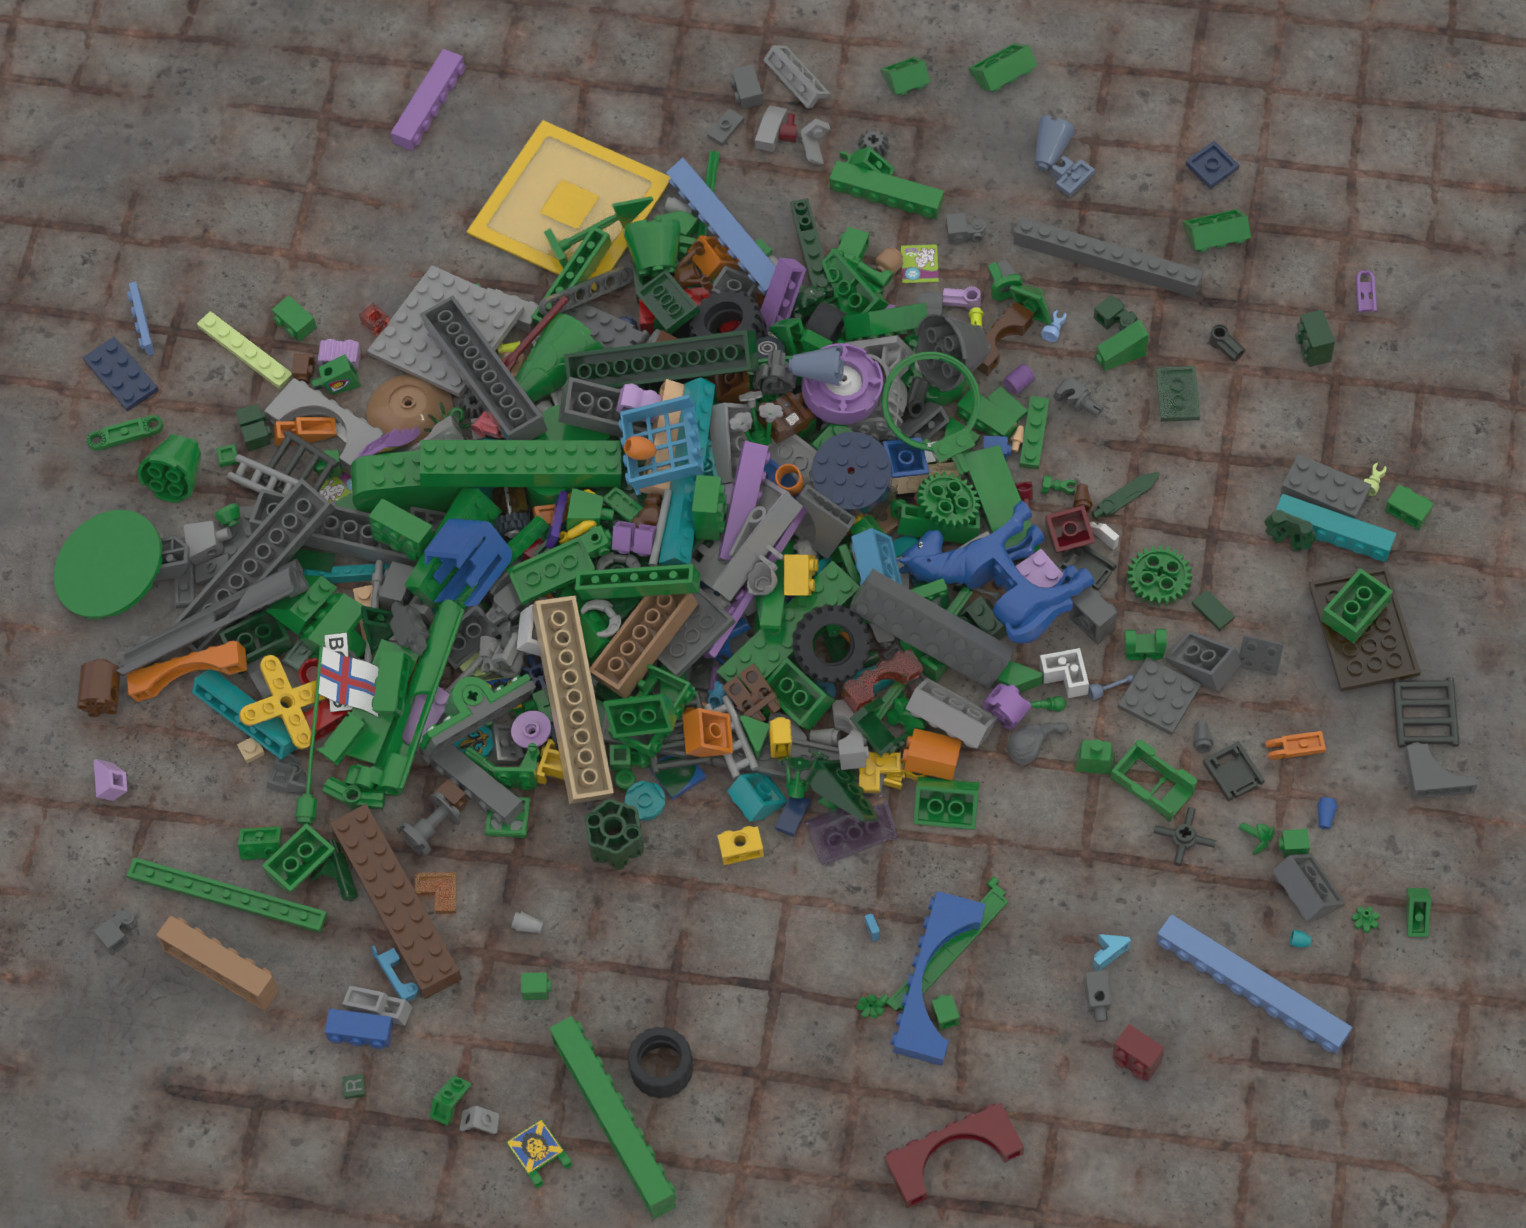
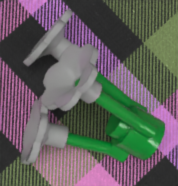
M748 392L740 395L739 400L748 402L751 413L740 412L729 421L730 428L733 431L741 430L744 432L749 442L768 446V444H771L772 422L776 418L783 416L782 407L773 403L759 406L760 416L766 418L767 431L765 434L763 430H759L755 410V399L761 398L762 392ZM753 422L755 431L751 436L748 431V425Z

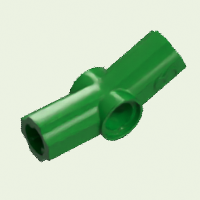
M332 776L327 779L322 790L324 794L346 804L350 810H355L367 804L369 809L383 810L385 806V791L360 789ZM352 796H358L355 800H349Z

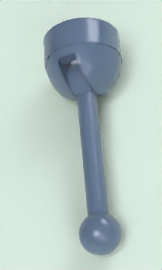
M1128 675L1125 679L1103 687L1100 684L1089 685L1088 696L1092 701H1095L1102 697L1104 690L1126 682L1131 683L1134 676Z

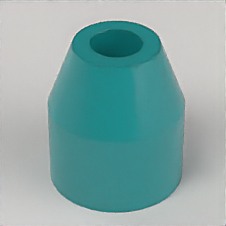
M1293 929L1289 945L1298 948L1309 947L1312 937L1303 931Z

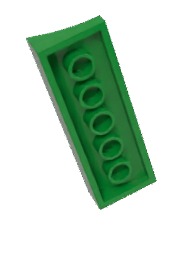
M1000 445L963 453L970 468L967 474L974 491L978 492L976 497L980 498L979 504L991 534L1012 518L1013 507L1021 501ZM1029 519L1024 521L1023 530L1020 533L1015 534L1006 541L1005 548L1019 544L1026 537V530L1031 527ZM1039 545L1035 546L1034 553L1040 550Z
M382 639L372 664L378 667L381 651L404 652L411 657L409 681L419 655L415 654L411 649ZM353 708L352 714L358 713L365 719L364 723L367 729L346 756L374 766L394 716L378 714L377 718L364 710Z

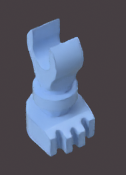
M1058 310L1053 313V322L1049 326L1046 325L1041 331L1042 339L1049 342L1057 341L1061 325L1066 322V313L1062 318L1057 317Z

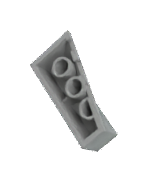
M721 403L712 406L710 419L711 447L715 458L717 474L722 479V485L734 483L742 443L748 441L744 432L741 430L733 431L730 428L729 421L740 412L751 413V408L748 407V404Z

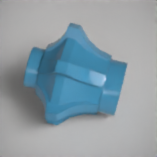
M719 681L714 682L713 690L708 691V704H711L713 709L723 705L722 697L728 695L722 688L724 685Z

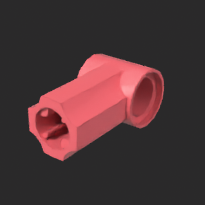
M483 412L471 426L472 430L482 438L489 435L498 439H505L486 412Z

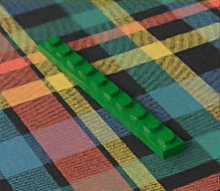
M135 857L126 875L131 880L321 933L328 915L323 910Z

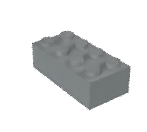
M928 678L915 688L906 707L913 716L927 720L929 725L943 729L947 735L961 739L965 745L971 748H978L988 738L998 718Z

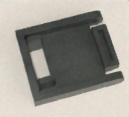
M1088 546L1069 550L1057 565L1063 573V570L1069 566L1067 562L1076 554L1080 558L1074 564V567L1078 571L1086 568L1091 573L1095 583L1090 587L1097 591L1117 567L1114 562Z
M1239 741L1203 760V765L1228 802L1233 800L1231 793L1237 798L1256 788L1258 785L1255 780L1260 785L1265 782ZM1232 753L1235 759L1219 767L1218 760Z

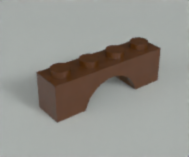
M1016 301L1011 307L1008 306L1000 320L997 319L993 323L992 329L988 333H984L987 342L991 346V352L987 354L985 361L976 369L989 376L1000 361V352L997 350L996 344L1002 338L1009 335L1023 336L1034 323V312Z

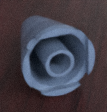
M1042 116L1039 120L1035 164L1040 170L1048 171V169H1052V166L1056 164L1075 134L1074 126L1061 118L1055 121L1051 120L1052 116Z
M835 346L793 355V359H789V371H792L795 376L841 386L840 381H843L844 359L840 358V353H843V347Z

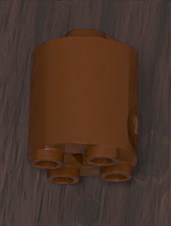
M95 659L81 665L77 708L88 712L87 715L90 717H99L100 714H116L120 674L116 670L120 668L106 659Z

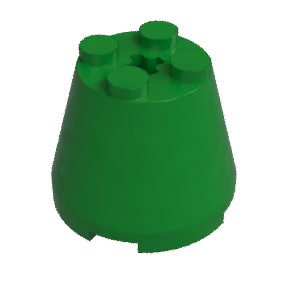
M661 218L660 221H647L645 219L625 226L624 238L639 277L650 276V279H654L664 270H667L670 274H675L681 233L678 220Z
M171 434L146 456L139 465L137 476L141 485H146L155 493L154 496L166 502L181 503L182 500L190 498L195 489L201 461V451L198 447V442L193 438L188 439Z

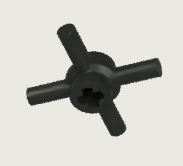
M1188 807L1184 824L1177 826L1174 830L1157 825L1154 827L1153 833L1171 837L1174 844L1178 847L1174 860V865L1182 866L1185 850L1194 846L1195 843L1212 848L1215 847L1216 840L1198 836L1196 830L1192 827L1196 811L1193 807Z

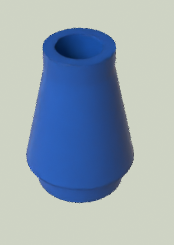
M1322 797L1317 803L1318 827L1331 829L1338 805L1335 799Z

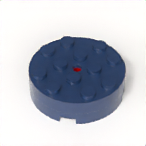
M859 432L840 433L825 441L816 452L811 466V476L815 490L851 515H861L872 511V508L886 499L893 482V470L885 448L873 437Z

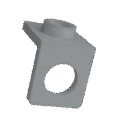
M478 1106L463 1110L460 1131L477 1128L496 1134L499 1114ZM470 1114V1120L466 1124V1118Z

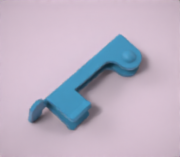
M372 946L371 953L373 957L377 959L399 998L407 1002L414 999L418 995L417 985L415 983L402 984L392 969L393 966L400 963V956L395 948L378 956L376 948Z

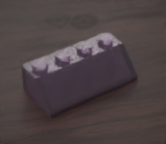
M882 793L865 798L870 801L878 817L876 821L862 822L841 808L804 821L809 838L822 866L899 837L888 801Z

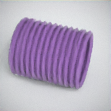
M1020 364L1004 378L1003 382L1012 394L1018 395L1035 380V375L1027 365Z

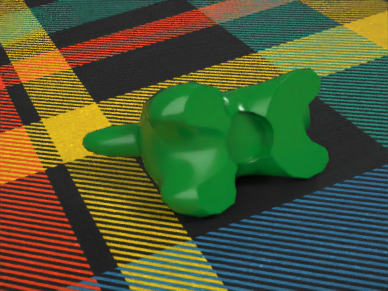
M902 691L898 698H894L893 708L886 713L888 723L892 726L898 723L902 724L905 732H909L910 736L913 735L914 728L925 731L927 720L913 716L906 709L910 700L905 697Z

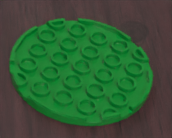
M129 510L107 511L81 524L66 540L55 563L54 586L63 605L78 616L94 620L103 619L108 616H117L136 605L153 586L152 582L161 569L163 545L157 529L144 516Z

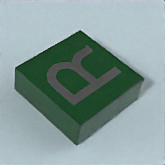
M364 1074L342 1077L345 1099L366 1096Z

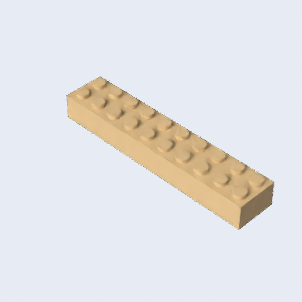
M568 596L535 601L532 606V612L569 804L610 798L614 792L576 597Z

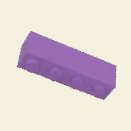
M781 257L778 259L761 308V313L766 323L765 337L768 336L771 325L782 319H789L806 272V268L795 259Z

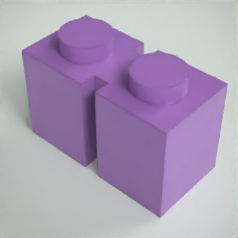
M618 521L613 526L612 549L618 550L622 554H628L630 551H633L639 556L651 555L657 526L639 524V528H636V523Z

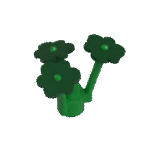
M809 748L808 752L812 754L811 757L814 759L812 766L811 761L804 760L803 757L786 756L776 758V762H781L782 765L786 766L788 796L803 798L805 791L809 790V783L807 780L804 783V780L800 779L801 772L809 770L810 766L812 769L817 761L828 760L830 756ZM790 768L796 771V776L792 778V781Z

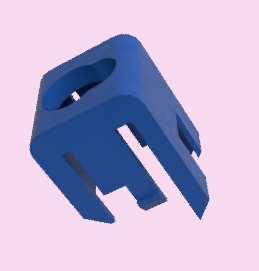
M451 518L425 549V565H428L433 557H438L443 563L434 572L433 576L439 584L444 581L455 565L459 568L434 602H443L446 599L456 601L467 585L472 588L479 584L464 603L466 606H477L512 559V551L490 522Z

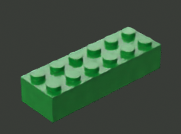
M462 487L429 544L451 518L487 521L494 526V521L500 516L502 510L478 488ZM424 551L404 586L425 605L438 609L442 602L434 601L459 568L455 565L444 581L439 584L433 576L434 572L443 563L438 557H433L429 564L425 565Z

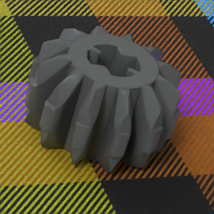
M875 128L873 132L866 130V134L861 133L860 139L857 142L859 150L871 147L880 156H886L889 149L887 135H883L882 130L876 132Z
M468 389V394H463L458 401L459 407L465 412L464 418L466 420L469 418H479L483 412H486Z

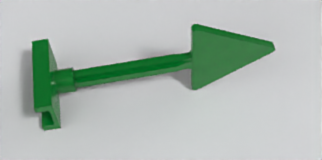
M650 196L613 203L612 207L615 214L592 226L603 230L616 221H620L622 227L625 228L654 199ZM592 226L560 241L551 229L544 231L563 269L568 263L565 251L570 249L572 245L584 240Z

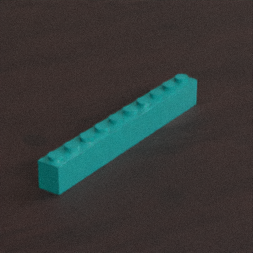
M700 377L685 383L683 396L689 395L695 403L704 469L715 384ZM681 410V414H680V421H679V423H680V422H684V421H683L682 410ZM684 427L678 428L677 440L685 439ZM687 444L676 446L674 459L688 455ZM689 460L675 463V467L689 464ZM696 475L673 480L670 483V490L673 492L659 564L663 566L690 564L695 533L692 506Z

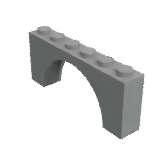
M295 378L290 381L264 410L267 420L274 425L276 421H295L296 417L313 415L335 417V420L347 431V443L339 460L342 468L350 473L351 464L367 444L384 435L383 431L378 427L373 428L365 419L357 418L349 409L341 408L333 399L325 398L320 391H314L307 383L298 381Z

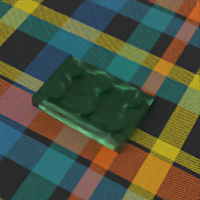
M1196 366L1156 367L1160 422L1200 420Z

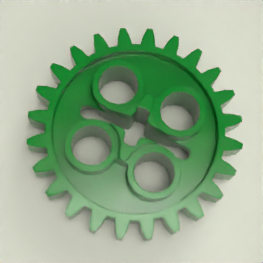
M943 471L941 476L935 472L934 476L929 475L927 479L924 478L916 494L918 498L916 504L920 505L919 511H925L923 517L929 516V522L936 521V527L939 524H943V529L950 526L951 530H954L955 526H957L960 530L963 525L968 527L969 523H973L979 512L980 504L978 502L980 498L976 497L977 491H972L973 485H966L967 479L961 481L960 475L954 478L952 472L949 476L946 475L945 471Z
M1159 545L1158 550L1151 546V551L1144 548L1143 554L1137 552L1136 558L1132 557V564L1128 565L1129 571H1127L1128 585H1132L1131 592L1136 591V598L1143 596L1142 602H1145L1147 599L1150 600V606L1153 602H1157L1158 607H1160L1161 602L1168 606L1170 600L1176 604V597L1182 600L1183 594H1187L1188 588L1191 587L1193 574L1190 573L1192 567H1187L1188 560L1183 561L1184 554L1177 556V549L1170 552V546L1166 550L1162 549V545ZM1155 563L1157 566H1150L1149 564ZM1171 568H1172V569H1175L1176 571L1171 572V571H1169L1168 569H1171ZM1149 580L1151 581V583H1145L1143 581ZM1167 585V586H1170L1171 588L1165 589V588H1163L1162 586Z

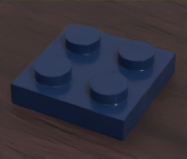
M1215 141L1187 159L1185 164L1209 189L1239 169V164Z

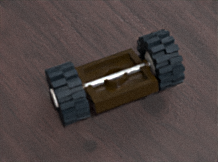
M496 487L492 490L494 504L502 510L500 516L494 521V527L506 543H509L530 523L529 516L523 514L528 510L524 487Z

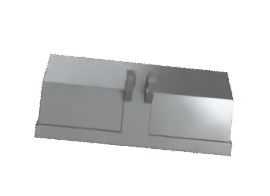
M766 478L764 483H760L759 491H762L760 502H756V507L762 506L768 512L730 562L717 560L723 533H721L720 541L713 540L714 543L710 548L703 544L697 548L704 555L699 562L691 557L690 564H694L700 573V580L729 601H731L748 579L747 574L754 569L756 563L762 561L771 566L774 571L777 570L776 564L769 561L765 556L770 551L779 560L784 561V556L772 546L803 507L790 496L789 492Z

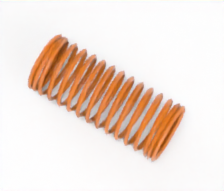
M784 464L776 471L775 480L777 485L789 492L790 496H795L802 491L804 480L801 472L795 465ZM795 473L799 476L795 486L786 488L780 485L781 479L785 474Z

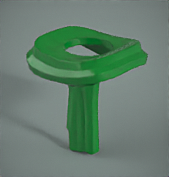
M997 262L988 265L987 268L994 280L991 287L992 299L1002 301L1013 298L1011 291L1000 292L1002 288L1008 285L1022 286V277L1019 274L1003 277Z

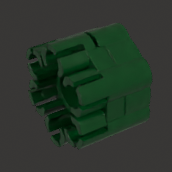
M607 799L585 816L587 840L591 859L597 863V857H599L600 863H605L608 860L612 867L615 866L616 870H621L625 868L624 864H628L629 857H638V850L640 855L643 854L644 843L639 812L636 807L617 802L614 799ZM613 829L621 830L619 834L614 836L607 834Z

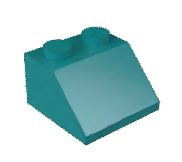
M758 773L740 775L727 791L732 797V801L738 805L745 818L750 822L764 820L784 807L788 801L770 776Z

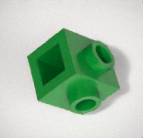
M601 525L591 527L587 533L580 536L587 553L593 559L608 554L612 549L613 536L609 529L605 530Z

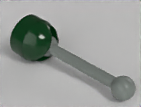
M954 583L953 591L960 592L963 587H969L964 583ZM969 588L970 590L993 596L996 600L1001 598L999 592L993 593L980 588Z

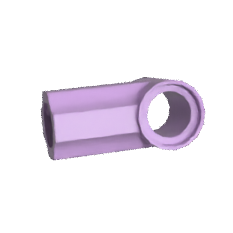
M968 287L965 290L944 288L943 306L965 307L968 311L971 308H980V290L976 287Z

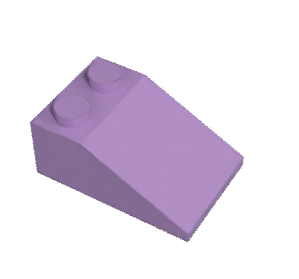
M439 686L422 736L426 733L427 728L433 724L440 725L443 723V719L447 717L444 713L445 703L450 694ZM426 694L416 695L402 734L403 741L408 745L411 744L427 698Z

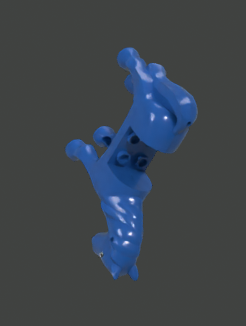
M1022 500L1013 507V516L1005 525L986 537L970 542L964 548L942 553L941 549L944 539L941 532L929 530L925 532L916 544L902 553V558L897 559L898 562L904 564L899 569L900 574L910 573L917 580L927 583L943 578L945 584L964 583L969 588L976 589L993 579L998 587H1002L1006 592L994 606L993 614L1006 627L1008 638L1012 642L1020 644L1030 643L1039 638L1060 614L1072 611L1073 601L1071 597L1079 595L1085 588H1089L1095 583L1094 578L1086 568L1078 571L1073 565H1069L1063 570L1062 578L1054 587H1039L1023 577L1012 561L1030 557L1034 554L1035 546L1040 545L1045 539L1041 530L1033 524L1026 530V537L1019 544L1005 548L1006 541L1015 534L1020 533L1023 530L1024 521L1032 517L1030 508Z

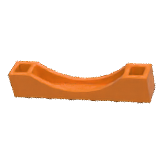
M229 641L224 645L212 646L204 651L191 652L187 656L175 657L170 661L154 663L152 666L139 668L127 674L128 695L137 702L154 698L170 682L193 671L215 670L227 675L246 671L245 648L237 641Z

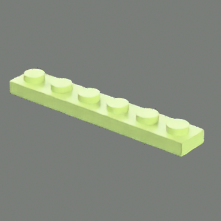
M211 311L197 323L199 329L281 390L293 378L289 370Z

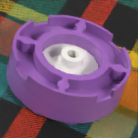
M838 343L825 346L821 349L835 346L843 347V353H840V358L844 359L843 381H840L842 385L835 386L803 378L801 386L803 399L812 413L824 421L840 425L857 423L868 417L875 410L879 402L883 386L881 368L877 361H873L866 355L867 351L855 345Z

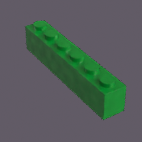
M836 161L829 178L830 189L835 192L846 193L856 198H864L873 203L878 202L909 213H917L926 218L937 219L944 203V190L841 161Z
M592 226L544 298L587 281L612 245L610 235ZM550 302L545 307L547 312L552 308ZM539 305L531 315L535 327L545 317V315L540 313Z
M694 564L577 571L575 591L582 600L699 593L700 573Z

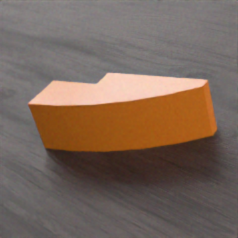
M296 417L295 421H276L273 428L275 446L281 445L285 438L284 433L287 430L308 443L325 440L337 435L335 417Z

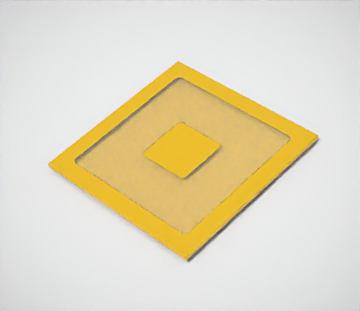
M542 120L467 230V234L554 274L560 275L563 268L544 231L551 229L559 241L564 238L567 239L614 215L613 203L652 196L654 200L632 222L645 220L670 184L668 180L671 178L664 173ZM616 221L603 229V231L610 235L612 245L589 279L613 270L628 248L624 238L625 228L622 227L620 221ZM582 241L572 245L570 249L565 251L568 261ZM593 283L591 286V290L594 292L597 290L596 283Z

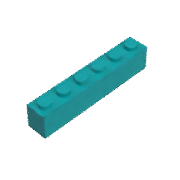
M1282 494L1276 510H1282L1285 513L1311 522L1317 540L1325 541L1337 547H1343L1357 554H1363L1383 562H1387L1396 537L1395 532Z
M207 670L194 679L192 693L279 759L282 760L297 749L291 740L284 722L278 717L252 726L243 724L239 717L240 711L246 705L256 701L225 679L215 670Z

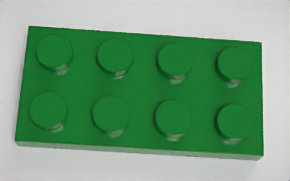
M579 536L512 566L507 571L522 605H525L576 582L577 571L595 570V567Z

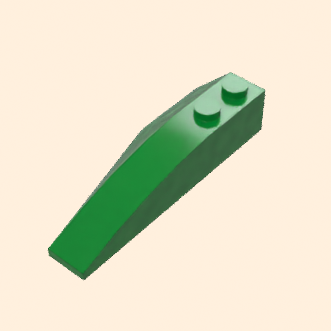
M789 540L781 554L783 556L797 555V550L793 549L797 542ZM779 559L775 562L778 567L775 571L778 579L775 589L768 595L755 596L760 628H781L789 595H784V561Z

